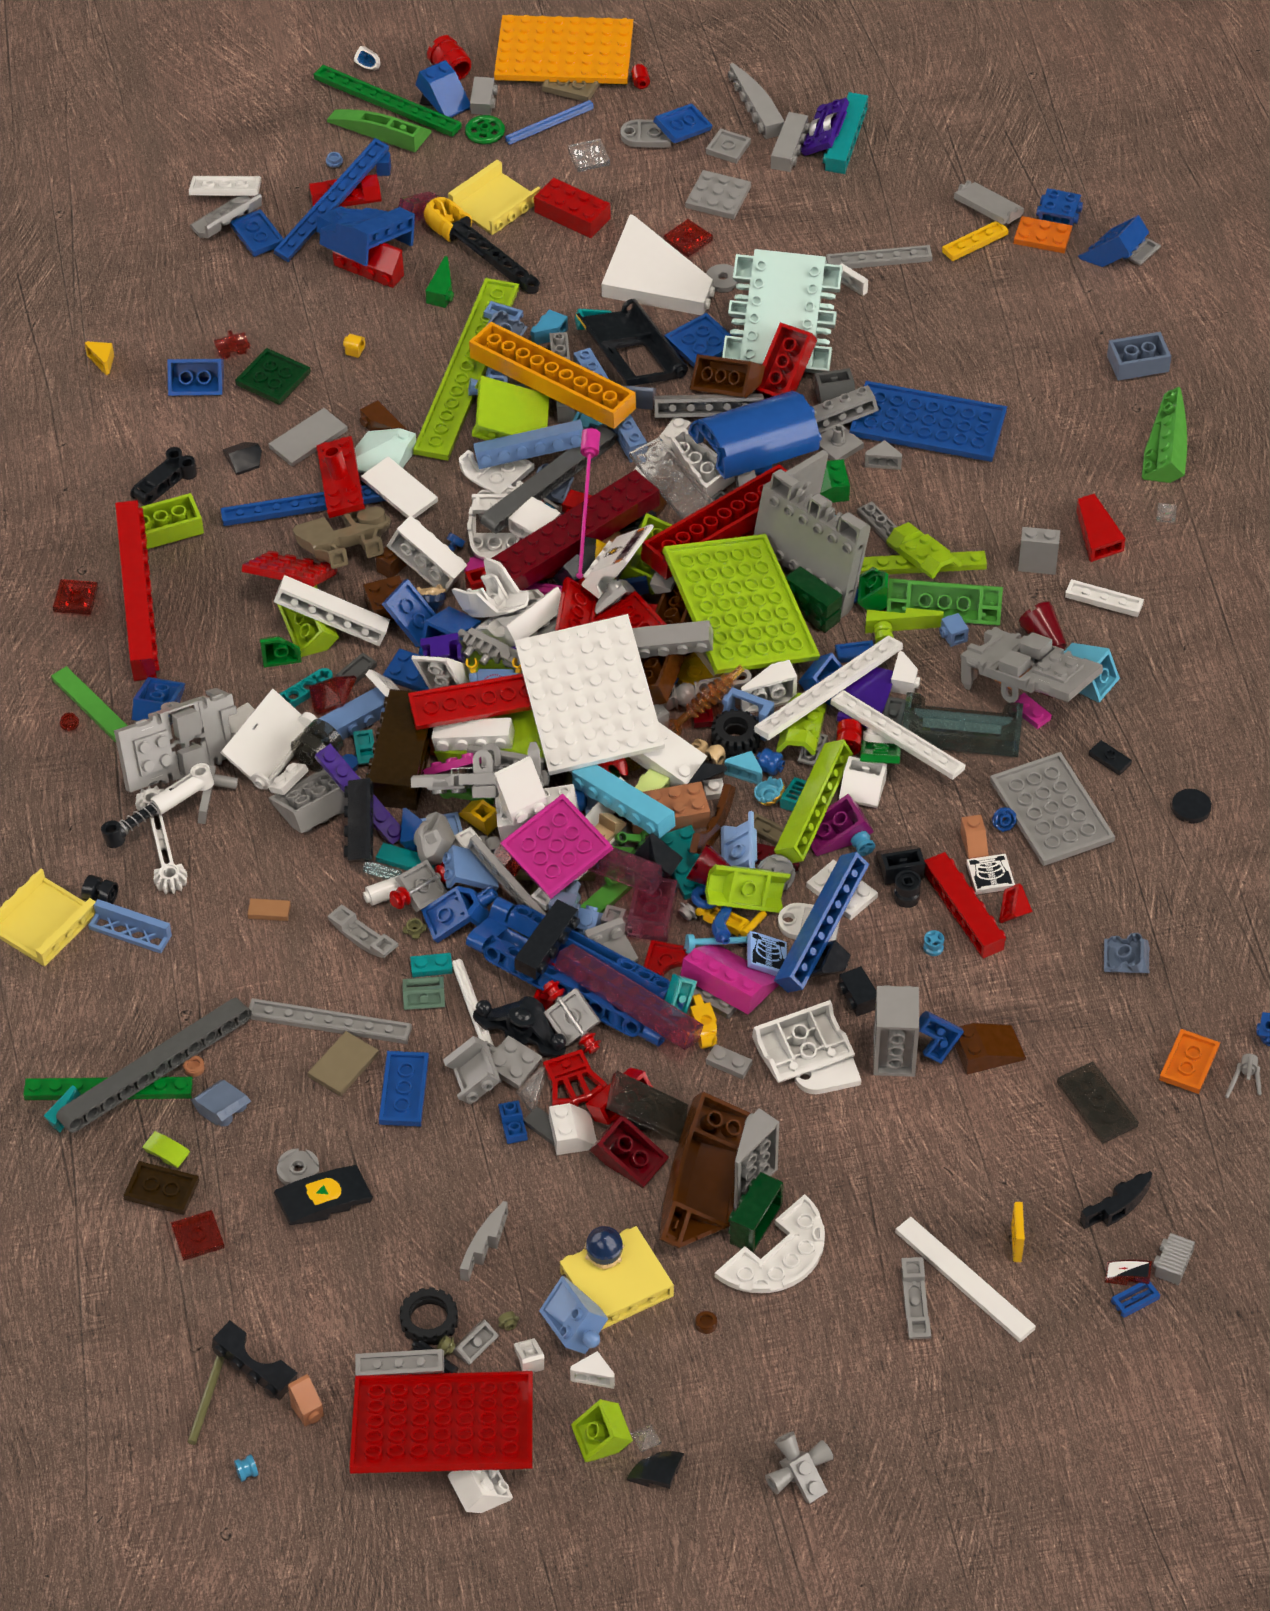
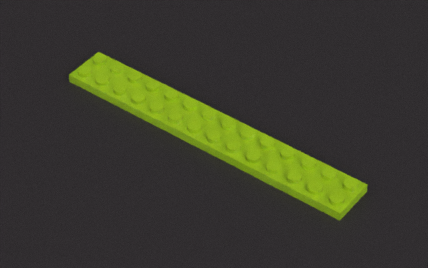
M485 278L417 438L413 454L449 460L475 395L468 396L470 378L479 380L481 375L484 376L487 368L486 365L470 358L469 341L488 324L490 319L484 317V310L489 303L493 301L512 307L519 291V284Z

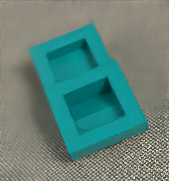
M372 729L354 731L353 737L358 765L369 764L370 758L374 757Z

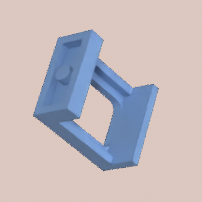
M734 687L730 689L728 694L725 693L722 699L723 711L727 712L730 709L738 711L735 707V697L757 705L758 717H755L759 723L774 713V702ZM760 736L761 740L766 741V738Z

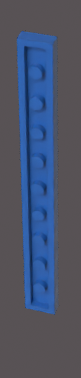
M374 138L274 249V254L289 262L317 231V216L337 208L389 151V146Z
M368 485L361 486L364 504L386 501ZM324 492L224 507L220 508L223 526L324 511L327 510Z

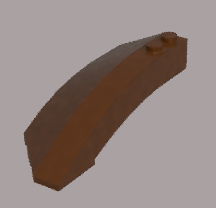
M703 1091L693 1098L668 1180L662 1211L660 1241L679 1249L730 1226L728 1219L734 1205L735 1159L745 1120L751 1114L750 1112Z

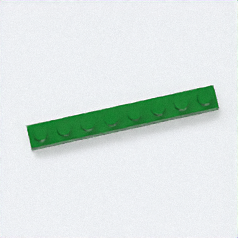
M161 1077L128 1099H192L193 1077ZM25 1078L23 1096L24 1100H59L71 1086H75L82 1095L107 1078Z

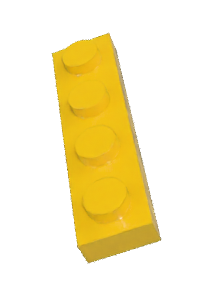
M994 221L942 246V252L953 262L1008 235L1009 229L1003 224Z

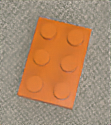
M1021 216L1014 237V244L1065 254L1072 232V225Z
M1180 1029L1159 1080L1199 1094L1219 1050L1220 1042Z

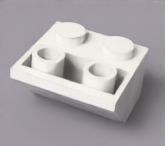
M849 756L843 774L839 800L849 794L858 805L877 808L886 781L887 764L862 762L860 758Z
M499 1470L451 1471L447 1475L466 1512L483 1513L513 1498L509 1486L504 1481Z

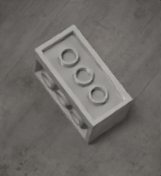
M877 986L873 1034V1075L915 1077L919 1037V987Z

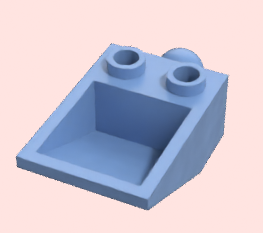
M561 1276L539 1310L566 1348L586 1354L589 1348H595L599 1345V1333L608 1320L602 1309L564 1276Z

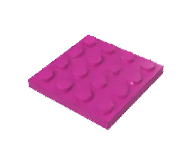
M561 794L500 842L506 852L550 899L613 850V846L564 794Z

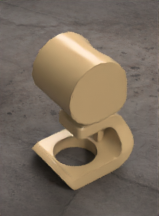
M695 739L691 744L707 755L706 760L709 761L711 758L713 764L721 765L726 759L725 749L721 745H711L709 747L708 743L702 739Z

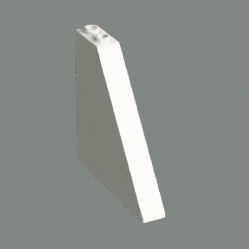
M629 215L601 284L602 297L621 301L636 299L639 304L696 315L705 314L706 309L710 308V298L714 297L715 294L713 279L634 215Z

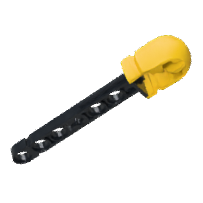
M444 197L434 198L427 203L424 210V218L432 230L442 235L448 242L458 238L508 279L519 284V287L529 294L538 292L539 280L532 274L529 275L526 269L471 227L472 217L457 204Z

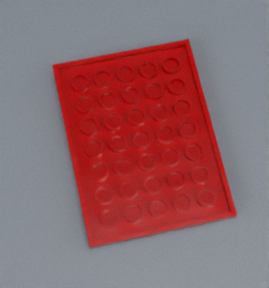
M533 1371L355 1376L350 1474L533 1469Z

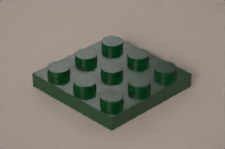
M266 348L235 379V383L245 390L280 405L311 373L310 367Z

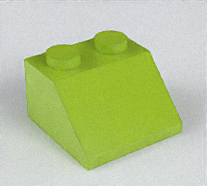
M600 1399L571 1424L585 1462L617 1454L633 1441L619 1403Z

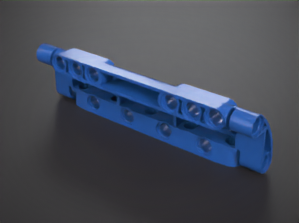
M497 897L491 906L489 917L469 933L466 945L482 953L488 962L542 991L544 990L543 986L551 980H554V982L559 981V989H565L563 997L573 989L578 988L601 1022L630 1037L639 1036L659 1047L680 1021V1019L668 1017L661 1013L670 984L668 979L574 930L569 933L567 942L559 947L555 959L549 961L545 973L540 974L537 980L515 970V957L528 938L510 930L509 927L530 938L545 917L544 914L526 905H515L501 897ZM554 963L567 967L569 972L566 973L551 964ZM612 981H613L614 983H616V984H618V985H620V986H622V987H624V988H626V989H628V990L634 992L635 994H637V995H639V996H641V997H643V998H645V999H647V1000L653 1002L654 1004L658 1005L659 1007H657V1006H655V1005L649 1003L648 1001H646V1000H644V999H642V998H640V997H638V996H636V995L630 993L629 991H627V990H625V989H623V988H621V987H619V986L613 984ZM677 1001V1005L681 1010L684 1003Z

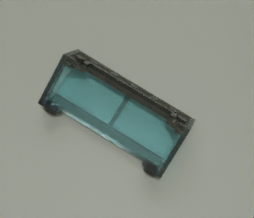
M907 692L903 727L940 750L1018 757L1023 703H1008L1004 706L1003 713L925 706L926 701L923 695Z

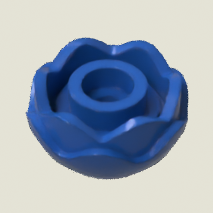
M1008 807L999 808L992 817L994 827L1002 832L1010 830L1016 823V813Z

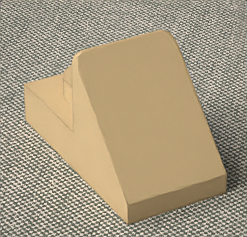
M600 813L599 823L595 828L610 842L626 826V823L611 813Z

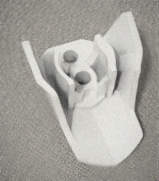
M488 557L484 559L486 575L480 577L486 587V592L484 588L477 590L468 588L467 591L458 588L452 589L462 610L471 617H492L527 607L530 597L529 590H519L501 562Z

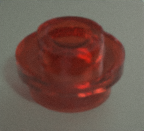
M69 712L62 715L60 727L63 730L71 731L79 726V719L74 713Z

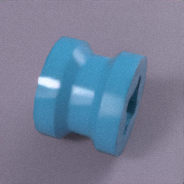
M866 831L858 832L851 839L853 847H856V852L860 856H866L875 849V843L873 840H870V835Z
M931 930L924 936L923 949L930 956L940 955L944 949V935L939 931Z
M251 1454L246 1456V1459L234 1460L241 1482L245 1481L247 1477L259 1475Z

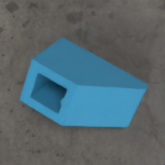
M549 309L545 315L541 316L537 325L532 327L530 332L532 342L536 344L550 342L549 333L566 332L568 330V317Z

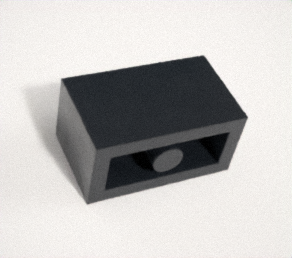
M862 966L839 974L837 988L839 993L845 996L848 1008L853 1010L857 1017L875 1010L876 989Z

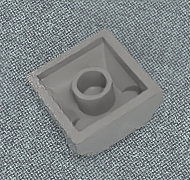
M614 579L607 584L608 588L596 604V614H600L634 592L633 586L626 580L617 581Z

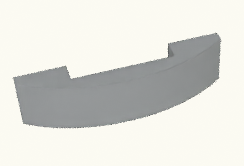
M342 904L327 916L329 921L346 938L374 956L385 958L399 946L396 941L386 934L379 935L357 920L356 914Z
M923 1257L901 1258L909 1339L931 1338Z

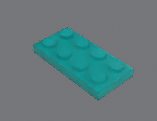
M692 825L668 832L660 838V840L683 857L673 872L672 877L684 900L690 899L693 889L702 885L687 879L689 872L700 854L689 851L693 833H695Z

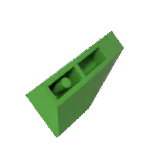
M335 109L327 119L328 123L376 138L414 153L432 133L430 129L392 116L364 110Z
M1180 387L1169 390L1163 396L1144 452L1142 478L1144 480L1171 483L1185 476L1187 425Z

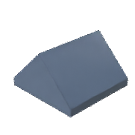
M624 386L636 393L637 409L653 410L656 388Z

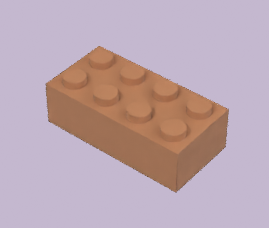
M701 781L643 792L675 812L676 826L669 832L692 825L693 829L704 828L710 822V809ZM627 820L634 834H640L644 830Z

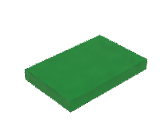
M862 740L860 761L900 764L901 748L895 744Z

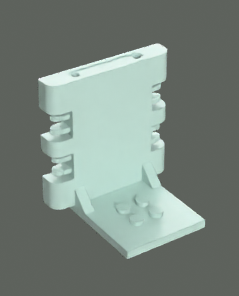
M759 249L754 250V256L736 254L733 280L741 282V284H736V288L748 290L749 295L737 294L735 299L740 301L730 300L728 314L731 317H735L731 323L734 325H744V330H730L731 335L743 337L725 336L722 358L751 361L762 365L780 322L813 333L816 338L817 334H831V330L827 328H835L837 312L826 311L834 310V305L821 303V300H832L836 297L835 294L825 292H840L843 266L827 264L825 256ZM817 338L816 345H829L830 341ZM815 345L804 372L821 373L830 371L832 347Z

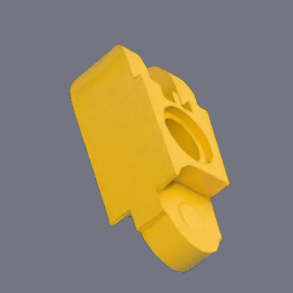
M700 993L695 994L691 999L692 1006L690 1007L689 1018L700 1048L713 1047L717 1044V1019L711 1003H704Z

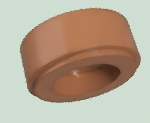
M193 1056L183 1063L184 1072L190 1077L200 1076L205 1070L204 1061L199 1056Z

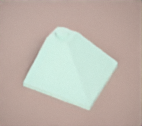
M401 428L368 431L355 447L359 472L366 473L388 456L403 468L413 455L416 433Z

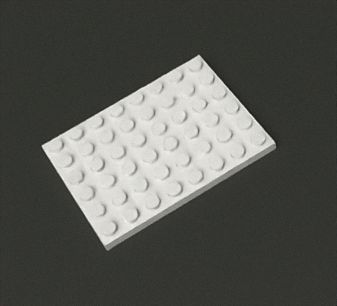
M628 614L515 640L549 776L665 748Z

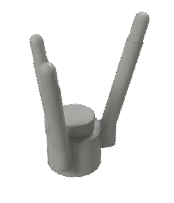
M1250 1053L1244 1054L1241 1063L1237 1064V1069L1227 1089L1225 1098H1229L1241 1071L1247 1075V1080H1250L1251 1075L1255 1074L1257 1093L1259 1096L1262 1095L1258 1057Z

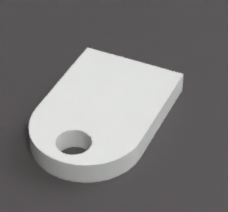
M792 903L785 906L778 916V927L782 934L796 940L814 905ZM789 917L792 918L793 921L785 922L783 919ZM840 921L837 927L835 928L829 942L836 940Z
M853 1056L805 1073L810 1076L807 1080L801 1079L800 1076L794 1077L796 1085L802 1091L809 1094H822L861 1085V1078Z

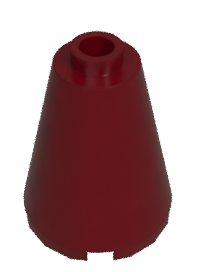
M1049 601L1035 605L1037 609L1032 612L1029 609L1020 617V626L1029 635L1036 633L1052 639L1053 646L1062 648L1065 651L1067 644L1054 607Z
M706 844L689 872L687 879L706 886L709 870L715 864L731 865L710 845Z

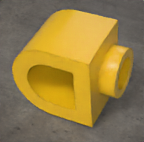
M354 334L346 336L343 341L345 355L359 358L366 346L365 338Z

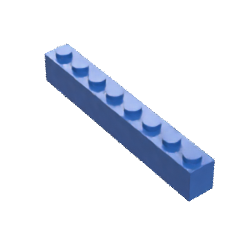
M857 852L844 854L839 857L774 979L787 993L804 989L869 866V863Z

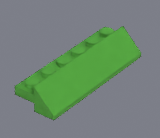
M889 578L887 612L905 613L906 608L944 611L943 618L959 613L965 623L1000 625L1003 587Z

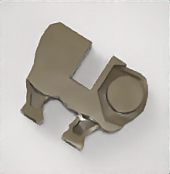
M368 507L359 511L357 517L355 512L344 514L345 528L334 531L325 517L296 525L293 528L295 540L303 549L312 553L318 561L330 563L331 568L335 569L348 564L346 548L357 544L363 546L367 558L383 554L384 549L380 536L390 528L391 518L385 514L384 509L381 507Z

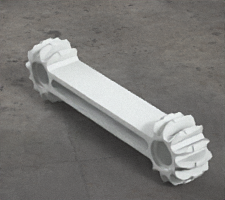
M156 785L154 788L148 786L147 790L141 789V792L136 794L135 805L137 810L140 811V807L145 808L146 804L150 803V798L163 791L164 788L159 789ZM155 813L152 816L159 817L161 829L157 830L154 818H149L161 868L154 869L153 881L159 891H164L165 894L171 891L174 894L175 890L182 891V886H186L187 871L182 863L177 865L173 863L163 817ZM163 849L167 850L168 864L164 863L161 852Z

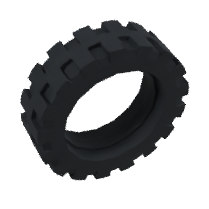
M429 1287V1289L421 1288L418 1292L413 1291L408 1298L406 1297L403 1300V1306H400L401 1329L405 1332V1336L408 1339L411 1338L413 1342L415 1340L417 1342L422 1340L428 1345H438L445 1335L448 1337L452 1336L455 1333V1328L458 1326L456 1302L453 1301V1297L450 1294H445V1291L442 1289L435 1290L434 1287ZM434 1304L446 1311L447 1318L442 1325L434 1329H423L412 1323V1313L422 1305Z

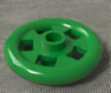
M491 115L476 116L468 121L465 126L467 138L477 144L495 143L505 133L504 123L499 118Z

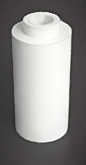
M397 876L365 887L363 896L366 903H370L373 906L388 901L390 899V892L396 891L400 887L395 880Z

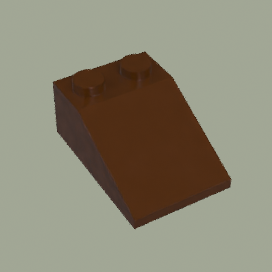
M971 1023L959 1026L963 1029L964 1033L954 1046L967 1075L1026 1060L1012 1025Z

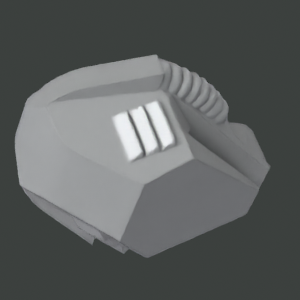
M436 811L426 816V821L420 824L414 834V844L417 845L420 861L428 860L431 866L441 864L444 853L448 852L455 843V835L446 816Z

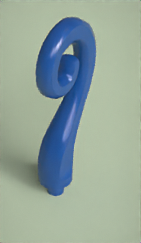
M705 885L694 888L691 893V900L694 905L702 909H713L717 906L709 905L707 900L700 898V896L706 895ZM726 906L721 907V910L712 922L713 936L717 942L724 945L730 942L729 938L731 936L726 922L731 915L732 907Z

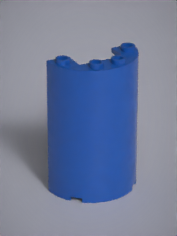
M796 391L782 393L695 420L691 423L688 433L697 444L702 443L705 438L717 453L715 468L724 479L819 450L820 441L822 440L814 416V408L808 404L803 394H799Z

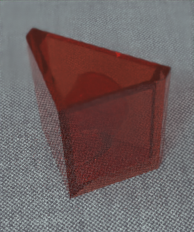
M355 676L333 677L309 686L315 714L319 715L344 706L357 678Z

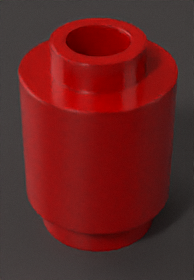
M642 64L635 65L631 71L634 86L638 89L646 88L650 84L648 70Z

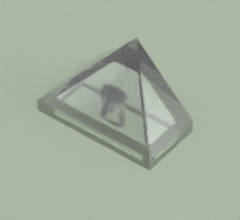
M540 1067L516 1091L530 1112L537 1107L545 1082V1067Z

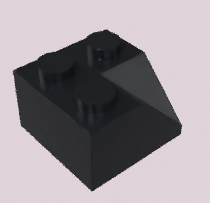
M651 833L634 847L625 863L632 871L640 874L648 884L656 887L673 874L683 857Z

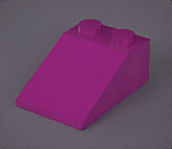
M849 794L828 807L811 844V848L816 856L852 845L851 839L858 832L866 831L869 835L874 832L859 805Z

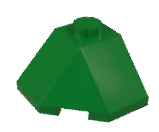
M872 567L860 575L858 604L866 610L880 611L885 609L888 598V574Z
M280 636L260 638L264 668L302 662L299 646Z

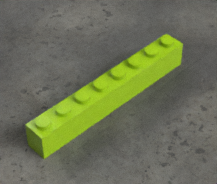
M844 739L824 743L774 849L777 855H783L792 863L804 861L843 777L848 757L853 755Z

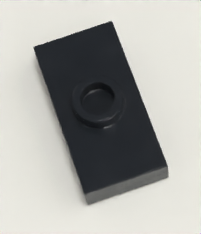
M1102 740L1089 750L1090 757L1117 775H1121L1132 764L1130 758Z

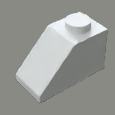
M903 651L898 653L891 678L892 689L890 692L913 696L915 688L919 689L920 677H917V667Z

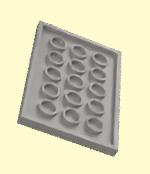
M1061 752L990 776V782L1005 806L1016 813V824L1043 866L1115 841V835Z

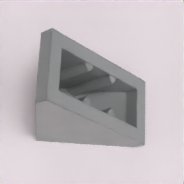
M884 440L865 452V468L901 470L902 454Z

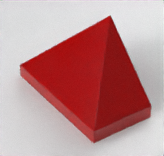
M1020 883L1004 890L999 917L1000 923L1032 912L1023 886Z

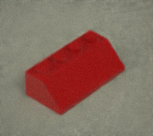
M382 243L369 249L367 266L335 251L332 252L334 266L394 288L404 276L402 249Z

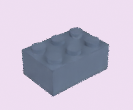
M1161 332L1109 340L1107 357L1118 381L1169 372L1171 354Z

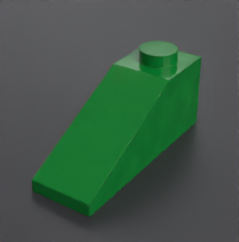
M444 256L425 290L426 303L446 308L454 297L447 256Z

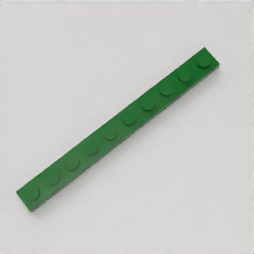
M322 65L314 73V79L451 137L462 128V122L328 66Z

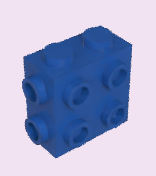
M1047 188L1046 194H1042L1041 206H1038L1036 216H1039L1041 220L1072 225L1073 229L1074 223L1077 224L1079 220L1078 212L1081 213L1083 208V202H1080L1081 195Z

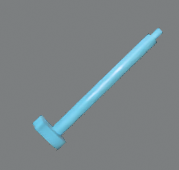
M686 934L684 949H686V954H689L696 945H720L723 943L717 942L715 938H695L694 934ZM747 936L730 937L728 944L747 943Z

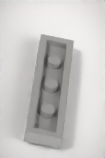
M443 1349L355 1354V1376L444 1373Z

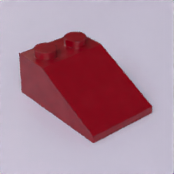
M623 1114L613 1121L589 1149L602 1163L641 1188L646 1186L669 1158Z

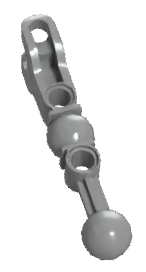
M744 668L735 672L724 673L719 677L703 679L699 682L695 681L694 685L682 683L676 689L674 685L668 702L662 705L667 710H671L674 707L678 708V704L682 707L692 706L696 701L697 705H700V703H721L725 693L728 694L732 687L741 690L742 686L752 680V675L749 670ZM740 676L746 677L745 680H737ZM735 697V705H741V699Z

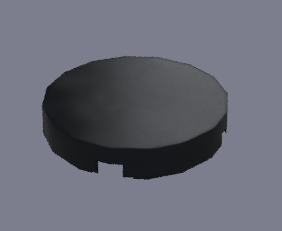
M1189 788L1175 794L1171 809L1179 820L1183 822L1186 820L1194 824L1208 818L1212 803L1204 792Z

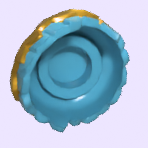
M769 776L767 781H761L755 787L754 795L762 805L771 806L780 801L785 791V784L781 778L772 779Z

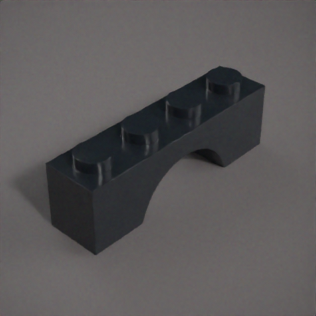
M229 1320L212 1339L214 1353L221 1358H226L235 1370H241L252 1383H258L263 1387L267 1395L275 1397L280 1401L289 1391L288 1384L297 1380L298 1373L282 1360L267 1364L253 1360L245 1349L247 1333Z

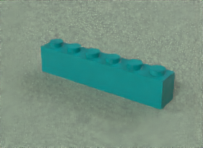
M848 93L847 100L849 105L846 110L845 120L839 135L835 138L833 146L827 149V153H824L823 163L825 164V171L846 173L868 109V95Z

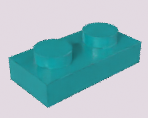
M451 953L410 957L412 978L453 974Z

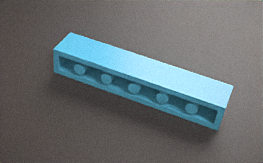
M592 765L572 771V783L577 790L600 802L606 808L613 810L619 816L631 821L647 833H653L660 839L676 826L675 812L602 767Z

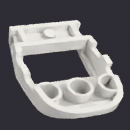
M472 494V506L469 509L467 530L472 553L480 559L492 558L520 541V537L513 533H476V514H484L508 494Z

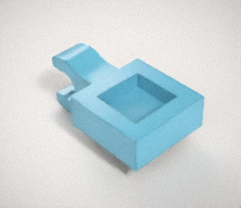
M577 411L573 421L581 419L583 429L591 427L596 429L601 425L607 427V425Z

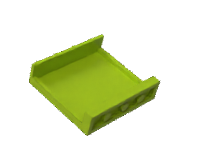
M480 376L475 385V389H478L476 424L472 429L473 437L491 440L548 427V396L535 390Z

